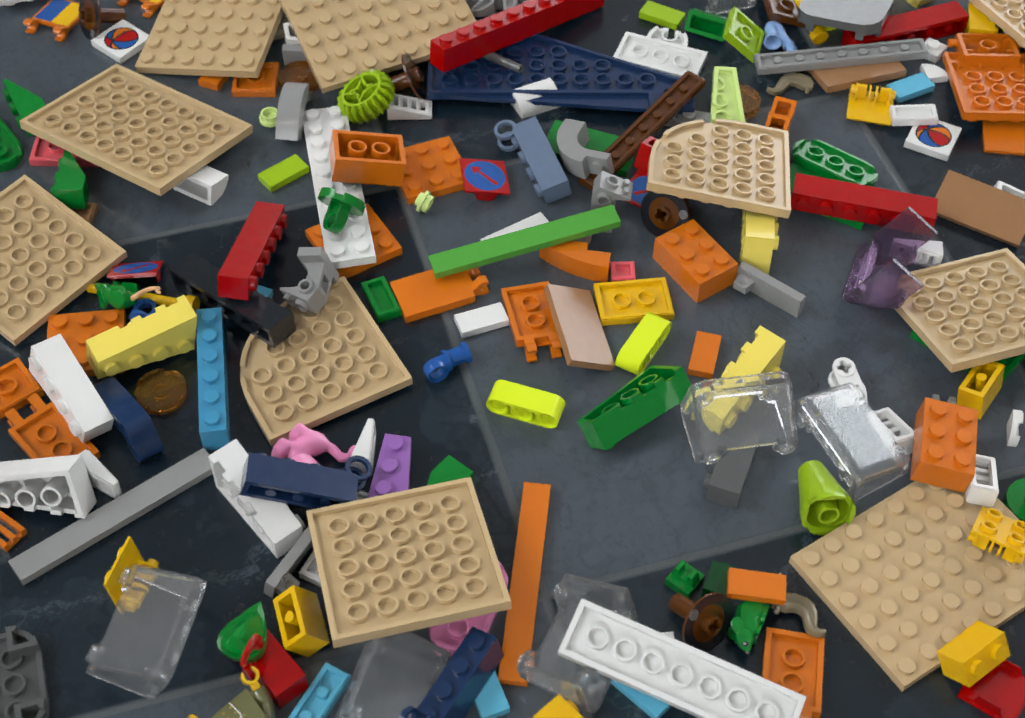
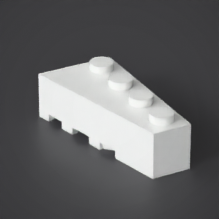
M58 334L31 346L30 357L28 358L29 371L56 406L58 412L65 418L71 433L75 437L78 436L81 442L84 443L112 430L113 416L62 335Z
M235 439L208 456L216 487L278 559L290 551L303 534L305 525L297 514L294 515L286 503L240 495L243 466L248 454L238 440Z
M82 454L0 462V507L10 508L11 506H18L24 508V511L31 512L40 509L50 511V514L62 516L63 513L74 514L75 518L85 519L97 503Z

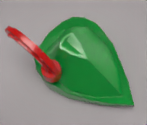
M261 601L230 621L217 638L219 651L226 657L240 662L241 667H245L246 663L256 662L266 652L268 636Z

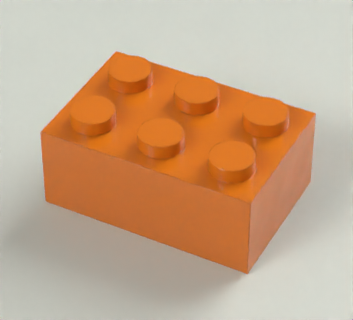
M332 129L329 148L332 182L402 186L407 165L402 135Z
M694 219L656 237L654 241L653 259L696 303L734 284L739 264Z
M925 397L915 415L910 480L962 493L965 492L975 476L978 427L977 409Z

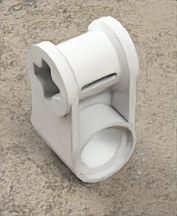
M845 357L837 358L833 362L832 372L828 377V384L833 392L837 407L841 409L866 404L867 391L854 362Z

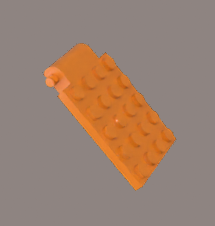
M956 33L955 39H948L947 47H954V52H944L942 60L948 73L962 120L970 122L976 120H988L991 122H998L999 120L1025 121V53H1019L1018 49L1022 47L1018 45L1017 41L1007 34Z

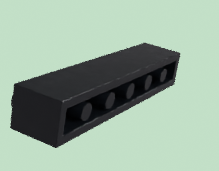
M190 253L169 269L176 288L188 295L198 296L200 302L209 308L222 307L225 318L274 348L296 331L292 311L275 303L272 298L263 296L257 290L252 292L249 300L218 297L217 275L221 268H216L209 264L203 257L199 258Z

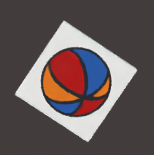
M122 19L93 38L91 43L93 47L122 64L143 49L149 35Z
M939 120L937 125H914L905 140L904 147L947 161L962 128Z

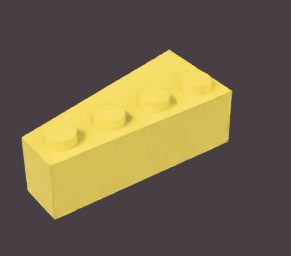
M742 209L741 263L745 261L769 275L773 250L778 249L779 236H777L779 229L778 217L758 212L752 213Z
M185 295L176 298L177 303L168 307L163 304L154 308L156 312L147 317L141 318L139 315L130 319L131 321L121 329L115 326L87 339L86 358L97 378L113 376L129 369H136L145 364L162 361L168 357L194 350L197 315Z
M761 325L755 331L756 336L752 344L748 341L744 344L736 363L731 361L726 366L721 376V381L716 379L696 403L694 420L717 435H720L726 428L730 429L735 424L737 416L741 412H747L752 404V400L756 396L758 398L761 397L767 388V384L770 381L775 382L781 374L780 364L786 341Z

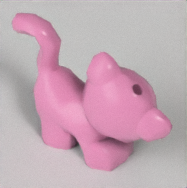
M298 423L290 431L288 440L281 438L274 445L271 456L282 459L291 458L308 464H319L313 457L328 452L339 463H346L356 445H352L347 453H343L324 434L311 430L302 423Z

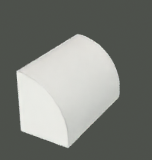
M547 78L513 90H557L552 79ZM513 93L516 104H511L522 119L558 108V106L534 105L527 102V100L541 97V95Z
M205 165L173 187V189L212 206L224 193L229 175Z

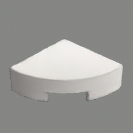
M921 64L920 71L933 83L948 81V73L942 68L932 64Z
M1013 409L1006 424L1007 446L1016 447L1020 441L1021 436H1019L1018 427L1020 423L1023 424L1024 413L1021 410Z

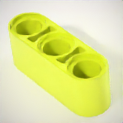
M647 312L619 351L615 365L637 376L642 373L667 338L672 322Z
M497 380L494 383L486 402L487 408L493 413L550 429L557 427L566 405L565 400L559 395L506 380Z

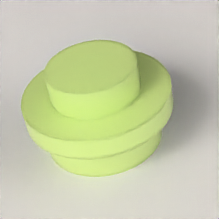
M274 107L264 108L259 115L260 124L265 127H275L277 109Z
M430 191L421 192L416 198L414 204L417 206V212L427 213L435 199Z

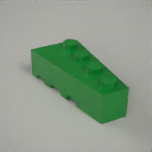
M651 365L579 419L577 423L590 448L609 450L618 441L695 394V391L682 366Z

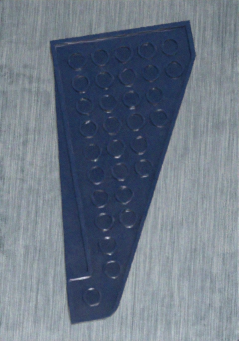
M474 17V18H475V20L477 21V20L484 19V18H486V17ZM535 34L494 52L523 65L524 68L521 73L483 57L443 73L428 60L427 99L516 104L513 93L541 95V97L527 100V102L534 105L645 112L679 77L541 34ZM547 78H551L557 90H513ZM694 98L677 114L694 112Z

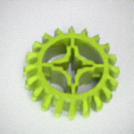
M370 69L368 72L364 70L362 74H356L353 79H349V82L343 85L344 89L339 91L340 96L337 97V106L340 107L341 114L346 116L348 121H351L353 124L358 122L361 125L364 121L369 123L371 119H377L378 115L383 114L385 109H389V104L394 102L393 97L396 95L394 84L389 76L379 69L375 71Z

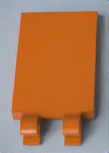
M478 267L435 279L431 269L391 281L390 289L401 308L405 322L409 323L476 302V296L489 293L487 287L489 281L486 275H481Z
M549 281L501 288V297L509 318L516 348L524 346L527 363L538 361L536 352H538L537 347L549 345L552 359L562 357L561 343L544 293V288L549 284Z
M36 393L27 398V401L31 404L30 409L34 412L29 417L23 419L14 408L4 413L8 418L7 423L12 427L8 429L9 435L30 459L78 455L86 449L97 459L101 457L100 451L90 440L82 443L78 436L75 437L71 433L67 421L58 412L53 402L46 405Z
M766 627L761 677L806 696L799 718H820L825 637L817 638L807 633Z

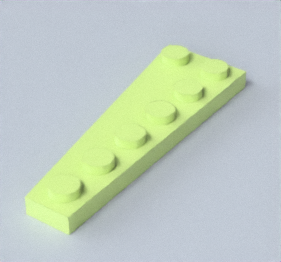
M714 67L710 123H714L715 119L745 122L736 67Z

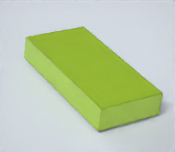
M649 0L639 11V18L673 30H677L686 16L684 12Z
M294 154L259 173L258 180L272 193L309 173V166L298 155Z

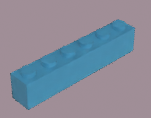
M222 307L196 310L199 434L203 448L206 451L220 449L231 442L226 325Z

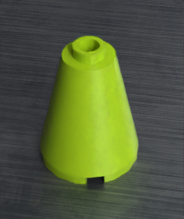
M811 460L803 463L798 469L800 520L803 527L809 529V532L814 535H826L845 523L848 526L856 515V506L852 498L822 462Z

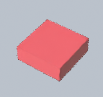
M634 261L610 262L611 282L636 280Z

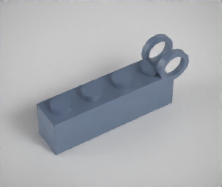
M536 116L517 124L511 120H502L495 125L494 133L498 138L499 148L505 152L519 149L518 157L521 164H526L528 167L525 170L530 182L534 180L536 183L533 187L538 198L543 197L547 205L572 194L569 181ZM509 125L513 127L512 131L503 134L498 133L502 126ZM511 139L513 144L511 146H504L502 141Z

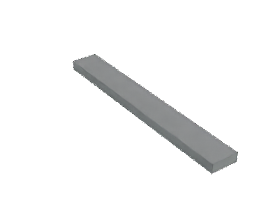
M923 38L755 54L754 63L758 75L927 59L929 52Z
M205 448L200 449L88 514L85 519L81 518L8 561L11 568L24 586L212 475L208 458L209 453Z

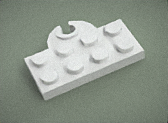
M656 26L650 30L647 36L626 31L613 57L680 78L687 70L699 76L707 59L708 52L687 47L688 37L686 33L676 30L674 39H667L669 28H659Z

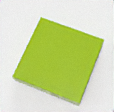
M733 7L728 14L723 38L754 63V55L760 54L765 32L737 7Z

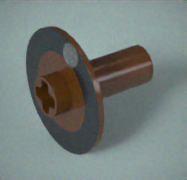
M80 0V27L84 36L88 39L97 37L101 23H118L122 19L126 20V13L123 8H100L98 0Z
M404 53L401 57L404 72L390 78L395 87L394 91L396 93L411 86L419 99H425L426 91L423 84L424 76L418 66L416 67L411 57Z
M650 191L645 195L641 203L642 221L645 227L658 237L688 222L689 202L686 198L682 199L673 195L657 194Z
M719 592L709 593L695 603L683 594L677 593L669 601L670 611L685 620L682 630L685 644L706 652L714 648L726 635L732 620L733 607L730 599Z

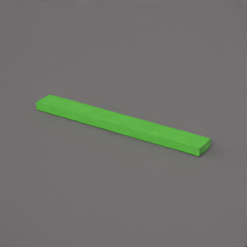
M613 204L429 255L428 259L435 279L618 228L621 227V220Z

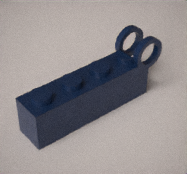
M249 452L243 466L240 495L313 509L356 501L357 492L364 488L366 480L372 473V465L365 457L357 455L350 457L346 461L344 469H334L317 463L308 464L291 458L282 459L268 456L264 453ZM353 462L362 463L366 467L367 473L364 474L359 468L350 467V464Z
M472 626L419 707L407 706L398 718H407L410 714L411 718H464L504 657L497 637Z

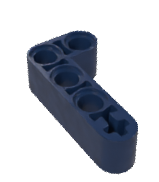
M110 376L93 385L113 416V424L124 435L133 456L139 463L164 450L154 423L148 413L114 376Z

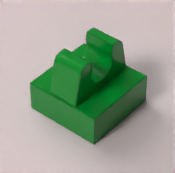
M681 560L666 577L665 585L675 592L690 598L703 583L705 575Z

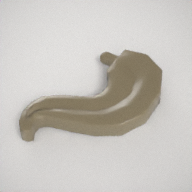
M788 73L779 79L774 88L767 87L766 92L773 96H779L789 87H796L805 91V94H809V91H812L814 87V82L811 77L804 74Z
M786 593L784 605L772 604L774 614L777 615L780 611L783 613L799 614L802 617L806 633L817 638L825 637L826 630L820 629L817 626L818 613L816 606L807 597L796 593Z

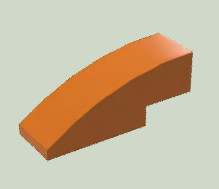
M775 96L765 126L789 131L796 111L797 101Z
M568 241L539 250L540 258L562 271L591 281L608 282L611 253L588 250V243Z

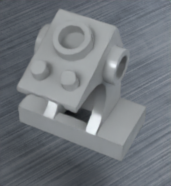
M601 171L594 179L591 210L611 204L615 208L616 200L631 201L633 182H630L629 179H623ZM613 229L600 233L612 234Z
M299 247L297 257L307 270L308 275L306 279L298 283V286L280 287V291L284 295L283 299L289 302V307L293 308L295 306L303 312L308 310L317 314L327 302L331 283L338 282L339 273L323 247Z

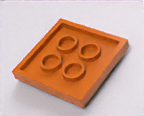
M450 136L404 147L407 165L403 184L399 187L408 205L414 204L418 195L421 192L425 193L427 190L434 197L464 190L459 162L461 156Z
M368 203L365 205L377 263L336 269L339 273V278L345 276L347 279L403 254L401 245ZM320 224L306 229V237L313 247H323L324 249Z
M111 309L50 315L48 317L47 339L61 334L87 377L96 376L86 358V340L115 326L120 327V329L125 327L126 311L125 309Z

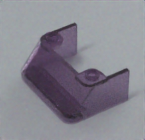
M909 206L858 248L841 297L850 304L888 310L901 307L908 297L923 287V283L912 275L905 266L910 267L917 261L919 248L936 236L938 232Z

